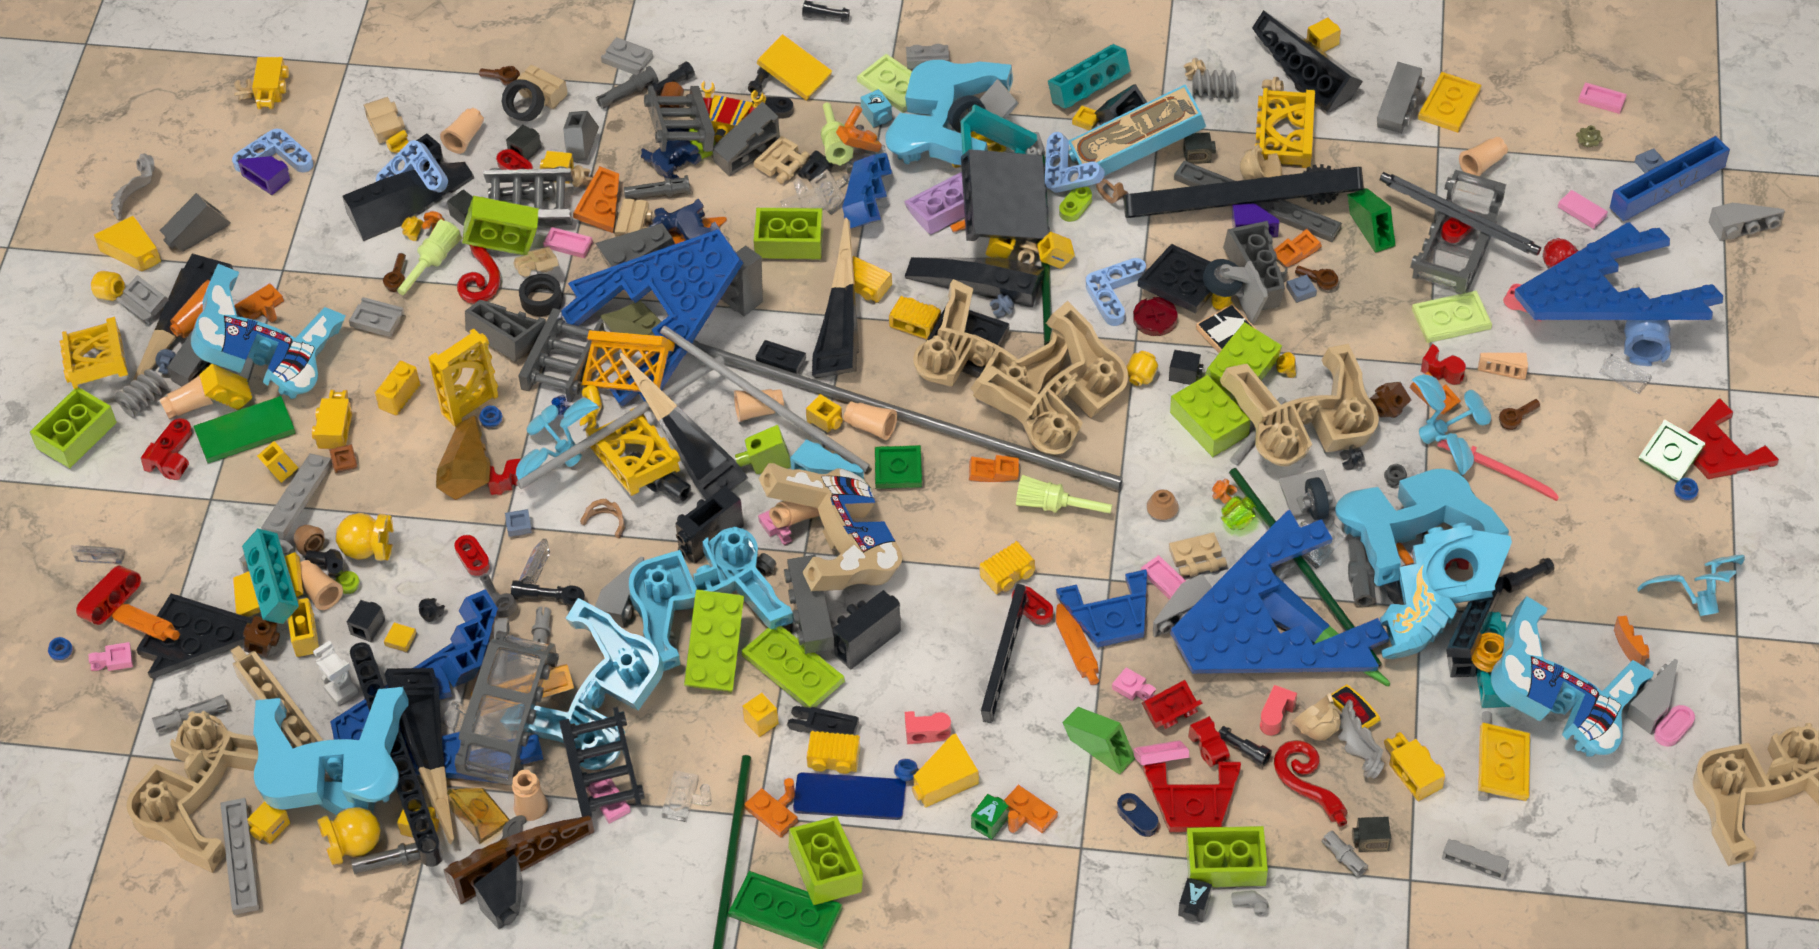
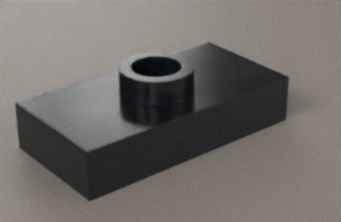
M764 340L755 359L758 362L798 374L806 360V353Z

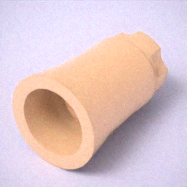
M467 108L449 127L441 132L440 139L443 145L454 153H464L484 122V117L477 109Z
M1500 137L1488 139L1476 147L1461 152L1459 155L1460 167L1463 172L1481 176L1489 167L1507 154L1508 147Z
M197 376L177 390L168 393V396L159 399L169 419L213 404L211 398L205 397L200 376Z
M781 389L761 390L784 406ZM734 390V404L738 422L763 415L775 414L774 410L746 391Z
M850 402L844 413V421L883 440H888L896 426L897 412L895 409L870 406L861 402Z
M787 501L777 503L769 511V517L777 528L789 527L806 519L820 516L818 508Z
M309 560L300 562L302 587L311 598L315 607L319 610H327L333 607L343 594L342 585L330 578L316 564L311 563Z
M529 770L519 771L512 781L514 793L513 809L516 816L522 815L525 816L526 821H534L546 813L548 801L542 792L536 774L531 773Z

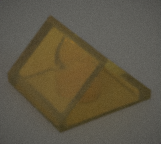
M484 788L449 789L447 791L452 812L479 844L502 830L504 825L510 820Z

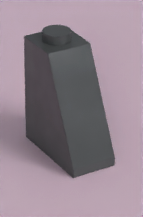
M195 193L160 229V232L165 236L163 241L172 249L177 247L183 252L224 229L231 222L219 209Z

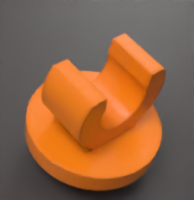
M436 211L425 213L422 229H429L432 226L433 231L440 219L444 221L445 219Z
M1227 478L1222 481L1219 479L1212 487L1211 491L1214 492L1212 497L1214 499L1220 498L1224 504H1229L1233 498L1227 492L1233 495L1237 492V488L1229 485L1230 481Z

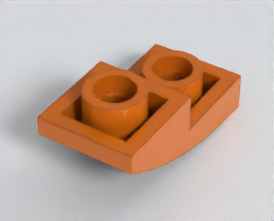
M1627 615L1617 616L1614 633L1621 649L1630 661L1634 660L1644 666L1646 659H1649L1648 645L1644 644L1642 635L1634 636V627L1629 625Z

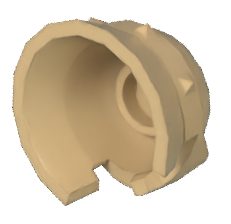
M1259 144L1253 149L1244 151L1245 155L1240 161V172L1244 180L1282 176L1281 162L1277 153L1268 155V160H1265L1261 154L1262 148H1259Z
M1328 693L1290 723L1301 730L1300 733L1318 741H1326L1327 738L1339 731L1341 723L1340 714L1342 712L1334 705L1331 693Z

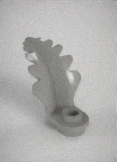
M140 154L136 165L138 171L141 172V176L134 177L114 193L113 196L116 197L111 201V204H113L111 210L114 211L113 215L116 216L117 220L122 219V207L126 199L134 191L150 184L152 172L155 168L151 155Z
M1348 700L1342 708L1343 713L1340 714L1341 723L1339 729H1343V731L1338 735V738L1341 741L1347 742L1344 748L1348 754L1365 759L1362 766L1364 770L1363 776L1375 779L1384 766V762L1380 760L1384 750L1376 744L1371 731L1366 727L1362 728L1359 717L1355 718V711L1352 709L1353 701Z

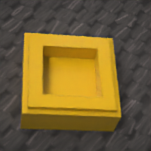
M1081 105L1072 119V125L1092 130L1099 121L1094 113L1096 110Z
M394 622L384 639V645L407 652L417 634L416 629Z

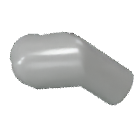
M1033 132L1037 134V141L1027 149L1026 154L1042 155L1045 149L1039 132Z
M1256 891L1234 892L1231 895L1233 905L1249 904L1254 908V912L1258 916H1264L1268 912L1269 904L1267 899Z

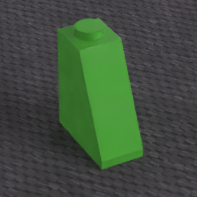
M1077 707L1062 722L1069 739L1114 772L1121 774L1135 759L1120 722L1081 707Z

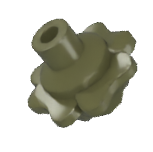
M1592 125L1587 128H1581L1580 132L1576 133V137L1579 139L1578 143L1585 147L1598 146L1599 142L1603 141L1600 130H1596Z

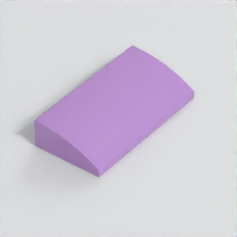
M962 172L904 201L912 216L930 235L965 217Z

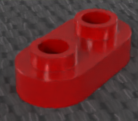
M505 149L496 156L497 165L502 170L533 169L532 163L514 150Z
M1451 217L1444 223L1441 237L1449 243H1458L1474 228Z
M182 418L173 420L158 437L155 444H160L162 448L169 449L172 453H178L192 435L193 431L190 422Z
M460 536L454 543L458 558L469 574L474 576L485 574L490 568L487 554L474 536Z
M1025 586L1028 598L1023 615L1035 624H1048L1053 619L1052 604L1032 588Z

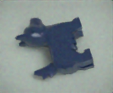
M667 129V132H689V129ZM667 141L666 151H661L658 148L654 153L644 148L641 149V158L651 163L657 174L663 176L664 179H678L679 176L673 174L674 169L676 170L677 167H681L682 164L685 165L686 162L696 165L702 160L701 154L698 153V147L692 145L690 141Z
M699 198L694 203L672 213H668L662 207L655 209V218L652 220V225L649 226L662 223L669 233L678 232L684 241L720 229L716 222H713L709 228L703 227L704 224L701 218L705 216L703 211L704 205Z

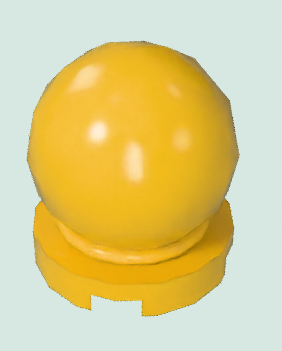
M364 513L348 515L336 528V543L340 551L356 560L367 559L373 554L377 561L389 560L393 544H388L389 533H394L392 516L379 514L375 520L370 515Z
M346 808L339 812L334 820H329L327 815L317 820L322 837H328L331 847H328L326 850L332 865L342 864L344 854L351 857L364 856L374 849L380 840V823L370 810L364 808Z

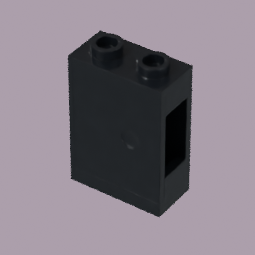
M727 486L722 487L705 501L700 499L696 504L697 507L688 514H680L677 517V522L675 523L676 538L678 540V550L681 551L684 559L688 558L696 564L705 557L703 541L707 537L710 541L724 529L744 527L741 499Z
M884 590L867 603L861 600L857 603V607L854 604H849L846 611L851 615L847 618L844 615L839 616L837 619L838 625L832 628L834 654L850 670L901 632L900 603L895 596H890Z

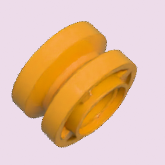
M1495 633L1482 634L1472 656V661L1478 669L1492 672L1494 665L1502 657L1504 638Z

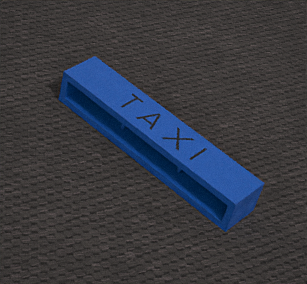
M1714 136L1613 190L1609 208L1620 219L1626 221L1726 167L1730 149L1717 136Z

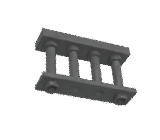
M648 86V94L644 95V106L648 107L655 130V141L659 143L661 151H666L667 141H698L702 144L704 151H712L715 132L699 86H690V93L686 96H656L653 86ZM659 105H686L689 108H660ZM663 117H690L693 120H664ZM667 129H694L697 132H667Z
M558 166L555 169L502 170L500 168H491L490 170H483L486 183H491V199L500 201V183L513 182L512 203L521 205L522 182H535L534 208H539L538 226L572 225L573 217L571 211L565 208V181H573L571 168ZM556 181V207L554 209H544L543 182Z
M553 308L518 375L521 390L530 392L533 384L538 382L565 389L567 402H572L575 394L578 395L581 390V382L592 341L588 340L584 347L557 340V337L562 332L588 337L589 330L592 329L565 323L562 311ZM599 320L592 331L606 332L603 321ZM555 348L581 356L576 364L548 357V354ZM547 365L571 371L572 374L567 381L540 374L539 372L542 367Z

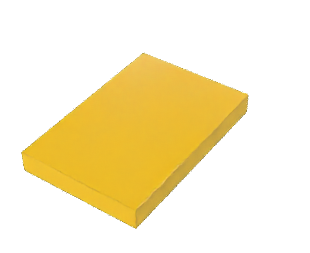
M783 34L758 58L756 63L806 101L832 74L831 69Z
M1441 72L1418 114V120L1458 133L1481 91L1482 85Z
M294 552L284 557L295 595L298 597L303 595L300 557ZM249 571L234 577L236 614L250 617L261 612Z
M1482 723L1479 733L1478 791L1527 801L1529 798L1530 733Z

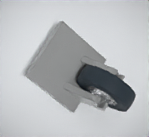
M997 79L980 99L972 95L957 99L949 108L948 121L955 131L961 133V120L972 111L974 104L1005 119L1019 103L1001 81Z
M1216 259L1211 261L1205 268L1203 282L1207 289L1221 297L1237 296L1248 321L1251 324H1255L1268 298V292L1263 287L1259 273L1255 270L1252 262L1248 261L1245 267H1239L1232 261Z
M1324 469L1279 478L1288 508L1294 517L1311 514L1314 520L1326 519L1329 516V510L1336 509L1337 502Z

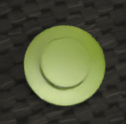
M352 571L342 572L335 580L342 585L344 594L355 592L360 582L358 575Z

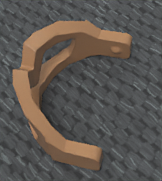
M1103 178L1102 181L1095 184L1100 195L1109 203H1115L1123 195L1129 194L1128 191L1124 190L1121 182L1114 186ZM1105 184L1114 190L1113 198L1103 190Z
M599 499L586 507L585 513L580 520L581 525L585 526L588 519L596 514L610 513L619 520L615 537H621L625 524L622 511L616 502L611 503L607 499ZM600 505L606 506V507H603V508L593 509V508H595V507H597V506H600Z

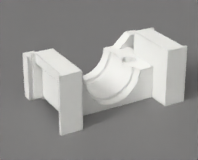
M330 641L313 651L316 657H321L316 660V665L323 672L322 681L324 683L330 681V683L323 686L324 690L338 707L359 694L350 678L348 671L351 669L350 663L338 657Z

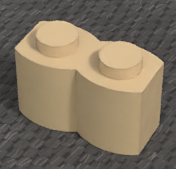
M388 97L363 104L366 117L379 144L405 128L402 117H397L396 115L398 110L395 102H390Z

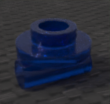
M559 395L551 401L552 405L558 408V415H564L565 411L571 406L565 405L566 397L564 395Z

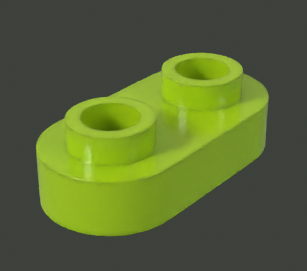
M1087 186L1072 189L1059 205L1060 218L1067 222L1078 220L1092 202L1091 189Z

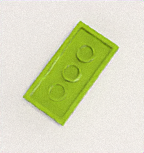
M696 589L684 686L726 692L733 691L744 602L743 595Z
M782 626L771 630L768 627L741 651L742 657L807 708H816L845 682L844 675L815 652L805 654L804 646H799L798 639Z

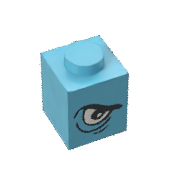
M879 89L860 97L861 108L863 109L862 114L873 128L892 120V105Z

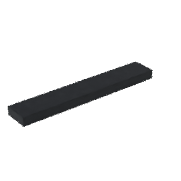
M1498 577L1495 590L1492 591L1493 597L1468 602L1446 649L1447 657L1472 658L1505 586L1503 577Z
M1016 584L981 707L983 722H993L1028 598L1026 587L1022 584Z

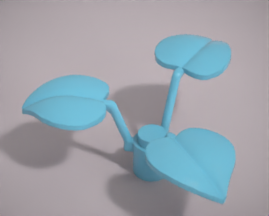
M1425 374L1413 378L1412 381L1420 388L1428 404L1436 410L1433 416L1426 420L1427 424L1419 428V435L1426 444L1447 439L1450 451L1462 476L1473 465L1474 456L1468 443L1463 438H1458L1456 434L1452 433L1445 435L1447 427L1470 414H1473L1475 421L1479 425L1485 426L1491 421V413L1484 405L1480 395L1474 390H1468L1464 394V399L1470 410L1446 423L1441 419L1437 420V416L1445 408L1443 401L1446 399V394L1436 378Z
M582 398L565 411L560 426L564 429L568 441L565 439L561 440L548 425L558 416L559 411L555 405H549L540 415H537L528 424L526 430L529 435H534L545 427L558 442L555 446L556 453L546 448H542L540 451L534 449L529 452L517 465L516 476L518 480L536 470L547 459L548 454L557 457L575 446L576 444L571 437L568 427L591 411L599 408V406L588 398ZM579 453L566 461L565 464L568 467L574 466L579 462L582 454Z
M1732 555L1705 563V566L1712 565L1711 573L1694 578L1695 581L1706 579L1707 590L1698 591V597H1695L1684 577L1680 575H1662L1651 578L1642 583L1637 590L1639 592L1648 584L1656 582H1681L1691 597L1692 604L1697 603L1700 616L1719 613L1716 600V580L1729 583L1731 577L1736 574V570L1716 572V568L1726 562L1742 565L1745 556Z

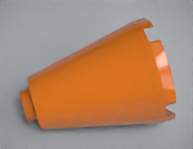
M210 280L205 281L171 319L172 325L170 329L177 337L186 338L194 329L197 318L203 312L202 301Z

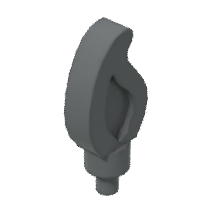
M519 815L510 819L503 827V836L500 840L522 832L521 826L526 823L525 816Z

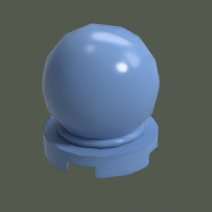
M1626 320L1624 328L1626 337L1624 354L1630 357L1631 363L1639 366H1652V362L1662 360L1663 363L1670 357L1671 343L1669 334L1671 328L1669 321Z

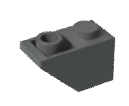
M588 111L569 112L563 128L566 153H572L573 161L588 160L599 126Z

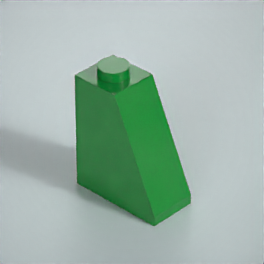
M1368 188L1347 194L1349 213L1373 251L1379 252L1396 246L1391 206Z

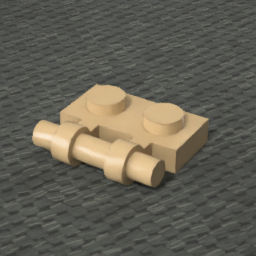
M781 136L754 161V167L771 177L776 172L780 173L776 180L782 184L784 181L790 180L794 176V172L806 164L810 155L806 151L801 155L798 154V145ZM790 160L792 163L786 166L785 163Z
M549 246L529 251L528 255L516 257L513 262L518 273L525 277L530 275L531 270L536 269L537 271L548 272L553 270V267L559 266L557 257Z
M1214 532L1169 543V551L1175 566L1185 565V567L1179 568V575L1182 577L1188 575L1190 577L1198 576V573L1209 570L1210 572H1215L1219 568L1227 566L1225 557L1216 559V557H1221L1222 550Z

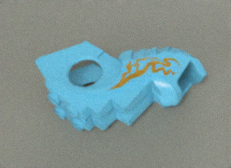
M1467 523L1455 524L1452 526V529L1443 530L1442 527L1429 529V534L1424 535L1423 544L1413 546L1412 556L1414 564L1399 567V581L1404 605L1391 604L1384 615L1380 617L1381 625L1386 626L1392 644L1391 647L1381 651L1382 657L1384 659L1403 658L1423 651L1431 641L1434 643L1439 633H1443L1447 623L1451 625L1457 611L1454 604L1493 597L1492 591L1495 590L1496 581L1512 544L1511 536L1472 530L1471 525L1467 526ZM1463 558L1472 565L1473 577L1467 581H1455L1446 574L1444 568L1450 560Z

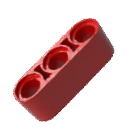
M121 565L114 567L78 603L76 607L77 616L95 625L104 623L139 588L141 584L140 574Z

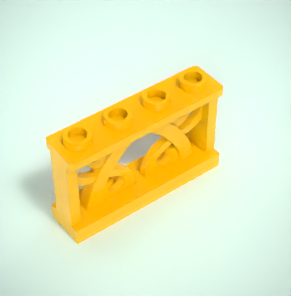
M1263 88V96L1258 95L1257 108L1262 110L1257 111L1256 124H1261V126L1256 127L1255 140L1260 141L1255 143V146L1259 144V148H1262L1261 154L1265 160H1268V155L1277 153L1281 164L1302 165L1301 168L1311 166L1315 90H1306V93L1272 91L1268 90V88ZM1275 103L1276 109H1271L1269 104ZM1297 116H1301V117H1302V119H1300V120H1297V119H1295V118H1296ZM1288 117L1290 123L1304 129L1295 130L1285 138L1273 126L1280 120ZM1294 137H1299L1301 139L1300 141H1297L1295 139H1293V142L1291 141ZM1269 144L1274 145L1272 150H1267L1266 146ZM1279 146L1283 147L1280 151H1275Z
M115 316L107 318V323L69 334H67V331L62 332L63 340H59L62 349L63 372L67 383H72L73 389H77L79 384L118 374L119 377L128 375L122 336ZM93 348L104 350L96 358L83 357Z
M474 328L469 331L470 334L439 355L435 352L428 357L441 414L454 427L462 422L461 418L491 398H498V384L495 380V370L491 363L492 355L488 349L489 341L483 333L479 334ZM463 368L474 369L465 387L461 384L454 385L461 376Z
M644 414L590 447L631 496L639 493V488L673 471L675 473L680 471L678 464L680 456L678 452L669 447L665 437L661 438L654 425H649ZM605 424L597 429L591 427L585 430L586 436H591L592 434L599 431L608 424ZM634 426L637 429L635 431H630V428ZM625 444L646 446L641 458L620 456L625 451ZM662 457L664 460L659 462L656 459Z

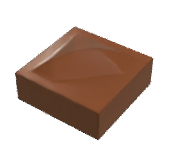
M352 444L329 449L335 473L358 468Z

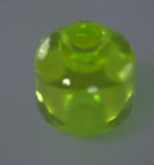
M1234 496L1221 508L1222 516L1220 518L1231 530H1243L1255 519L1256 513L1253 508L1256 505L1247 496L1244 498Z

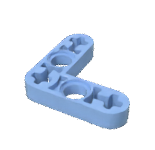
M278 128L270 130L235 153L232 157L234 168L238 172H241L238 164L240 159L272 156L275 153L298 172H308L313 168L311 154L284 130ZM258 148H264V149H265V150H264L263 152H261V153H256V152H255V150L258 149ZM288 148L295 149V151L291 153L285 152V150Z
M1054 132L1048 137L1045 163V184L1047 188L1054 193L1094 185L1102 181L1105 171L1096 162L1068 167L1069 140L1060 132ZM1057 158H1061L1060 163L1053 167V162ZM1078 173V178L1071 182L1072 175Z
M415 140L410 141L376 176L377 182L395 174L415 169L426 187L438 193L446 189L448 179L426 145ZM404 160L405 166L403 170L399 171L398 165ZM429 161L430 167L424 172L423 165Z
M1129 259L1087 275L1086 290L1107 324L1118 326L1124 322L1125 310L1113 289L1138 281L1146 272V263L1142 259ZM1118 273L1122 277L1119 279H1113L1110 277V275ZM1102 296H1108L1111 298V300L1108 302H1103L1099 298Z

